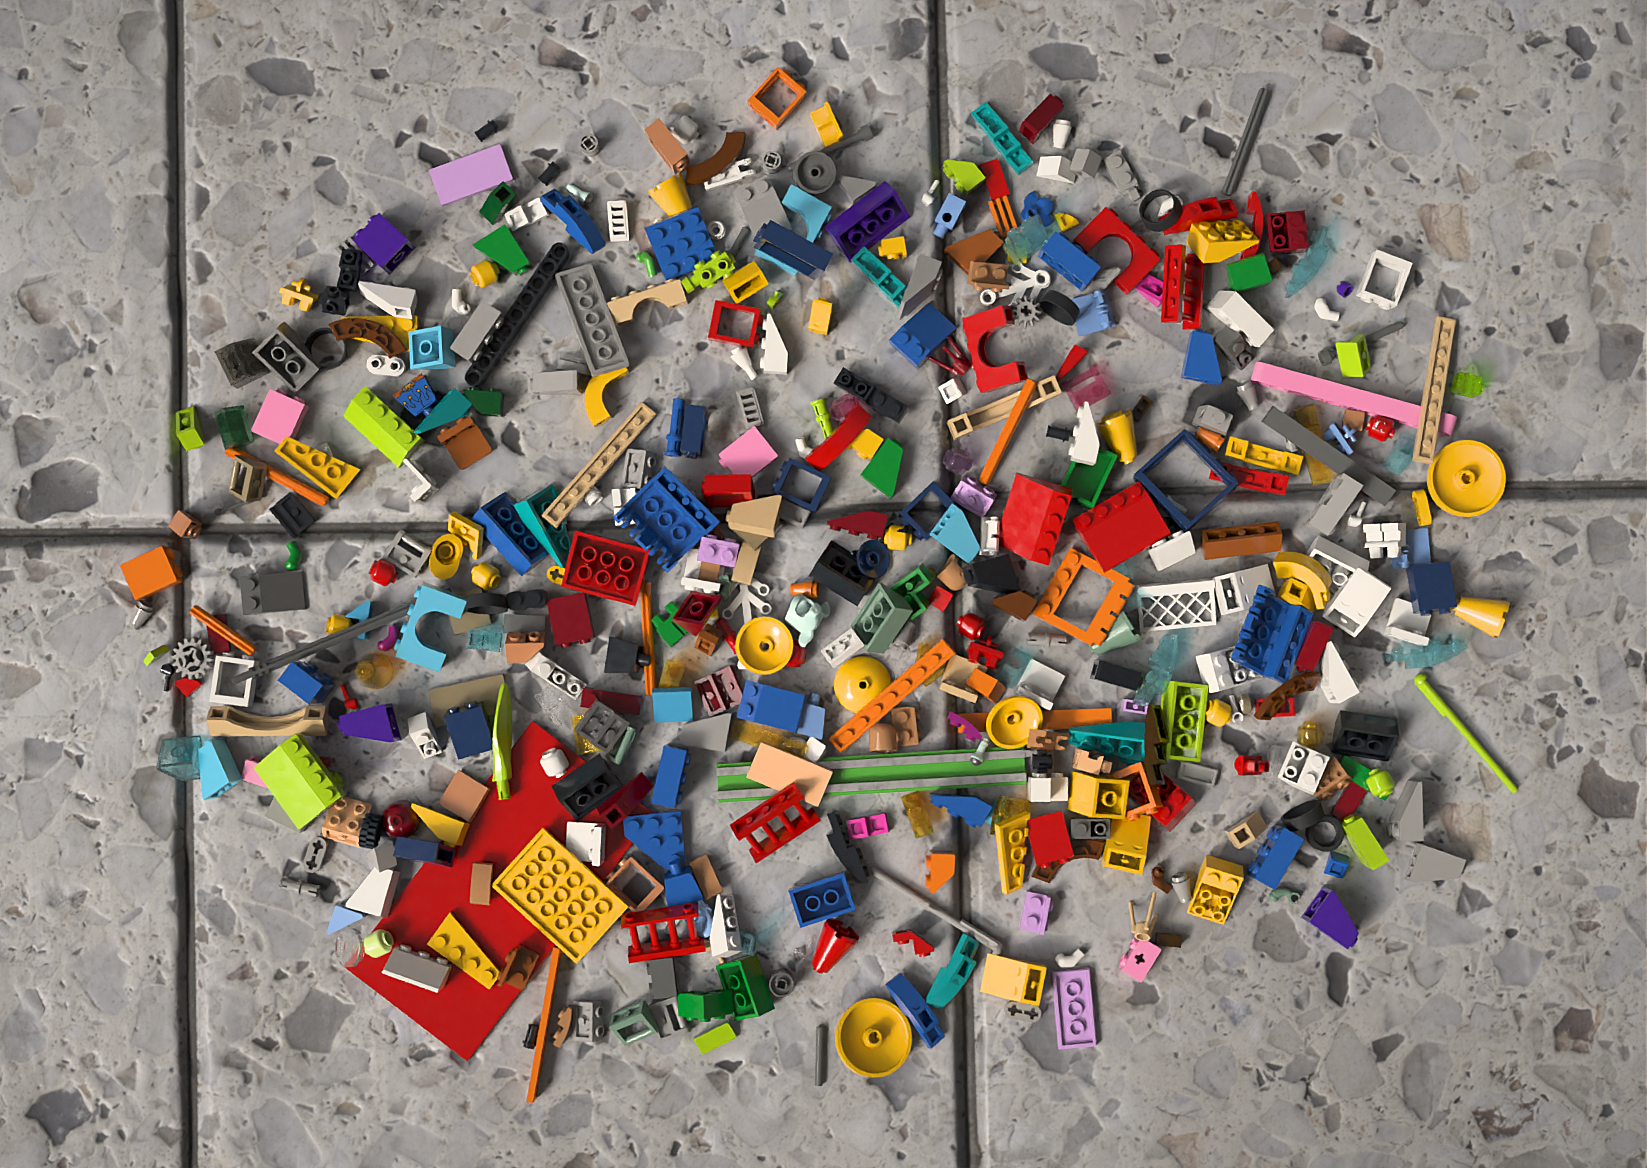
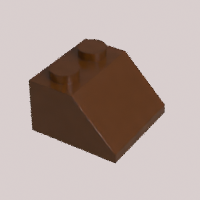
M1024 590L992 599L989 604L1024 622L1029 617L1037 600L1034 599V594Z

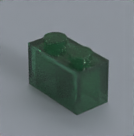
M244 405L225 407L214 413L225 450L246 447L254 442L253 432L250 429L248 414L245 411Z

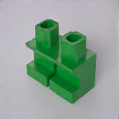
M671 601L664 607L671 616L665 620L658 613L651 621L657 628L656 631L670 647H673L688 631L676 624L680 628L678 630L673 624L672 618L680 607Z

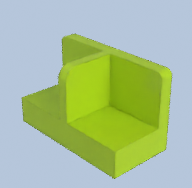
M1357 334L1351 341L1336 342L1342 376L1364 377L1371 369L1365 334Z

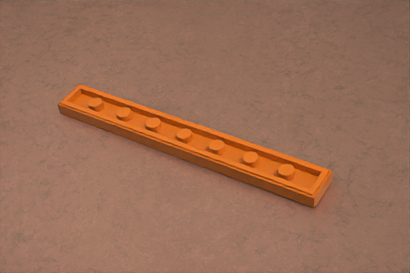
M942 638L834 732L828 740L842 753L955 655V650Z
M1111 708L1041 710L1043 722L1040 730L1069 729V727L1112 723ZM990 712L957 714L970 722L979 732H987L986 721ZM961 724V727H958V733H962L965 725Z
M556 945L552 951L526 1102L533 1103L537 1099L562 950Z

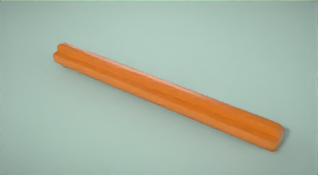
M1029 378L1026 380L979 477L981 483L989 484L1037 386L1036 381Z
M232 445L225 449V455L234 459L235 455H241L260 461ZM268 465L266 477L321 506L327 504L328 496Z
M643 581L640 591L643 654L651 655L650 666H644L646 695H652V688H657L654 631L653 622L651 621L653 619L651 582Z

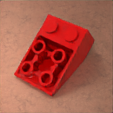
M1163 773L1165 785L1156 786L1163 807L1158 808V812L1151 814V816L1171 832L1193 809L1196 803ZM1139 774L1129 783L1128 794L1141 806L1149 804L1150 801Z

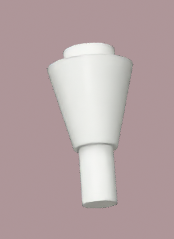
M739 346L731 351L733 355L730 357L747 372L750 379L756 378L758 375L751 366L752 363L747 348Z

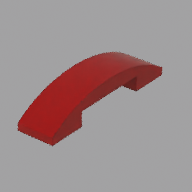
M1254 191L1248 195L1246 214L1253 215L1251 231L1259 239V243L1241 251L1240 260L1256 254L1262 236V207L1259 197Z
M857 403L845 416L846 419L820 446L817 445L805 457V460L817 471H821L848 447L872 416Z
M1222 462L1224 469L1228 473L1232 472L1238 480L1237 487L1285 495L1289 476L1257 471ZM1211 470L1209 479L1223 483Z

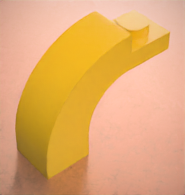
M626 367L590 379L585 391L584 401L587 415L595 428L612 419L604 404V394L609 385L629 374Z
M1279 552L1273 562L1278 579L1296 578L1305 582L1312 591L1317 609H1325L1330 600V591L1328 589L1332 583L1327 570L1318 561L1305 554Z

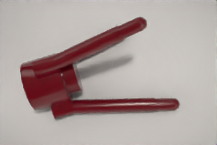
M949 336L947 338L949 343L960 357H957L946 346H943V349L955 360L952 363L954 368L931 356L928 360L945 368L955 376L957 374L962 376L971 367V364L968 362L969 359L964 356Z

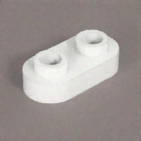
M372 355L367 360L368 370L375 375L400 377L406 371L404 361L398 357L389 359L388 356ZM375 361L379 362L378 367H373ZM397 363L398 368L393 370L392 365Z

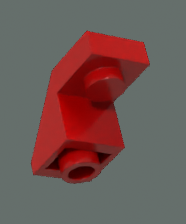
M911 929L892 932L893 942H897L898 945L907 944L909 940H913L915 955L919 954V957L930 956V952H934L933 945Z

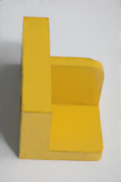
M828 101L824 103V107L810 112V116L825 147L843 140V134Z

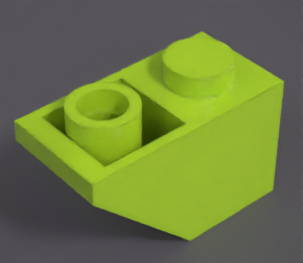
M948 159L944 161L943 171L948 178H953L956 182L955 187L960 193L964 192L967 196L984 183L986 177L975 163Z

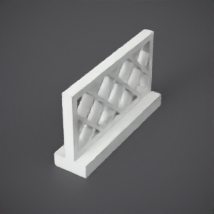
M1204 578L1135 585L1139 631L1146 632L1216 625L1215 580ZM1209 591L1210 599L1205 604L1197 599L1202 592ZM1188 593L1193 598L1184 606L1178 599L1182 594ZM1164 595H1169L1174 599L1167 608L1159 603ZM1150 597L1154 600V603L1148 610L1142 606L1141 598ZM1195 600L1203 606L1196 615L1188 609ZM1175 602L1183 607V610L1177 617L1169 611ZM1156 604L1165 609L1158 618L1150 613ZM1205 608L1211 612V621H1202L1199 618V615ZM1186 610L1194 616L1189 623H1183L1179 619ZM1167 612L1175 618L1169 625H1165L1160 621ZM1149 614L1156 621L1151 626L1144 627L1143 619Z

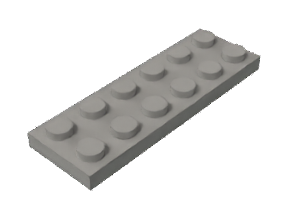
M589 263L556 273L557 284L592 378L628 367L629 361L592 264Z

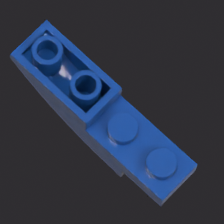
M554 188L541 196L540 202L567 225L565 231L591 254L605 247L606 243L597 226L586 211L570 195L564 197Z
M898 973L885 985L904 1016L909 1017L926 1046L932 1049L945 1037L937 1024L939 1020L912 984L901 973Z

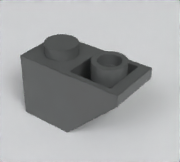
M1227 326L1213 338L1218 349L1241 371L1255 358L1241 334Z
M1071 818V839H1110V819Z

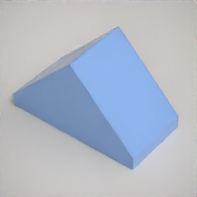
M341 903L336 905L327 929L328 935L366 917L367 914L345 907L346 905Z

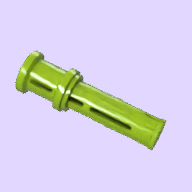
M822 398L811 402L810 405L814 408L815 420L817 423H820L826 440L834 431L830 419L832 414L829 413L826 405L827 399Z

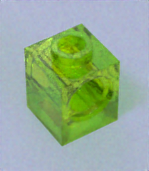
M1459 372L1454 376L1450 393L1475 398L1482 393L1484 387L1482 383L1483 377Z

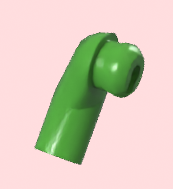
M642 251V253H637L638 262H645L648 277L658 275L654 259L648 252Z

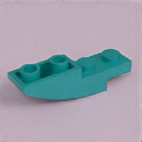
M962 934L947 968H940L926 997L925 1002L940 1010L958 993L977 963L972 959L980 942L966 934Z

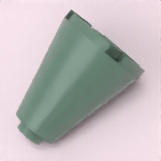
M1122 608L1119 615L1113 614L1117 619L1110 631L1102 630L1107 636L1101 647L1096 644L1093 647L1087 644L1092 654L1101 655L1143 640L1133 620L1126 616L1127 612L1124 608Z

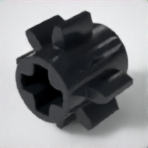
M1037 750V754H1032V769H1037V773H1047V769H1052L1053 757L1052 754H1047V750Z

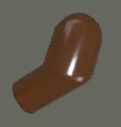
M1161 866L1154 867L1151 872L1153 885L1168 894L1172 886L1164 881V868Z

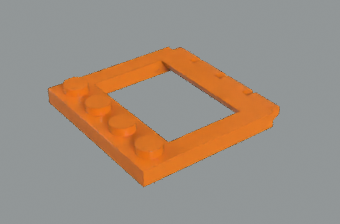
M1070 548L1035 608L1033 615L1092 647L1094 644L1101 647L1107 636L1102 630L1110 631L1117 619L1111 614L1113 612L1118 615L1120 614L1126 603V600L1121 598L1122 595L1129 598L1135 586L1130 583V578L1113 569L1104 573L1097 561ZM1081 566L1114 582L1086 632L1054 615L1055 610Z

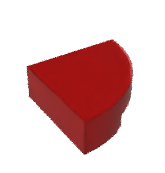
M189 678L179 679L174 682L186 697L192 695L203 685L200 681Z

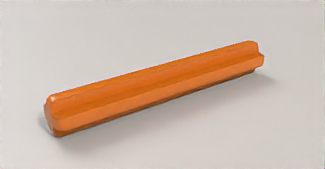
M198 605L192 607L190 610L191 615L248 655L255 653L257 647Z

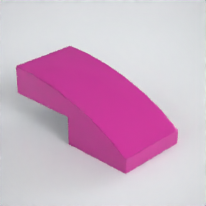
M886 813L846 821L850 840L890 832Z

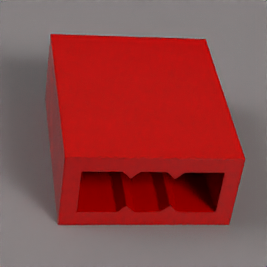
M1062 811L1027 820L1026 828L1029 829L1028 836L1036 867L1041 866V869L1052 867L1054 862L1059 861L1060 864L1071 862L1074 854Z

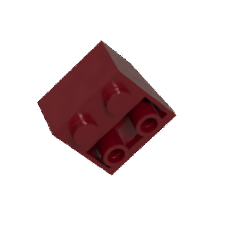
M1305 210L1266 214L1270 253H1304L1309 248Z

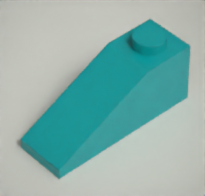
M456 388L452 389L413 432L419 434L467 416L472 403Z

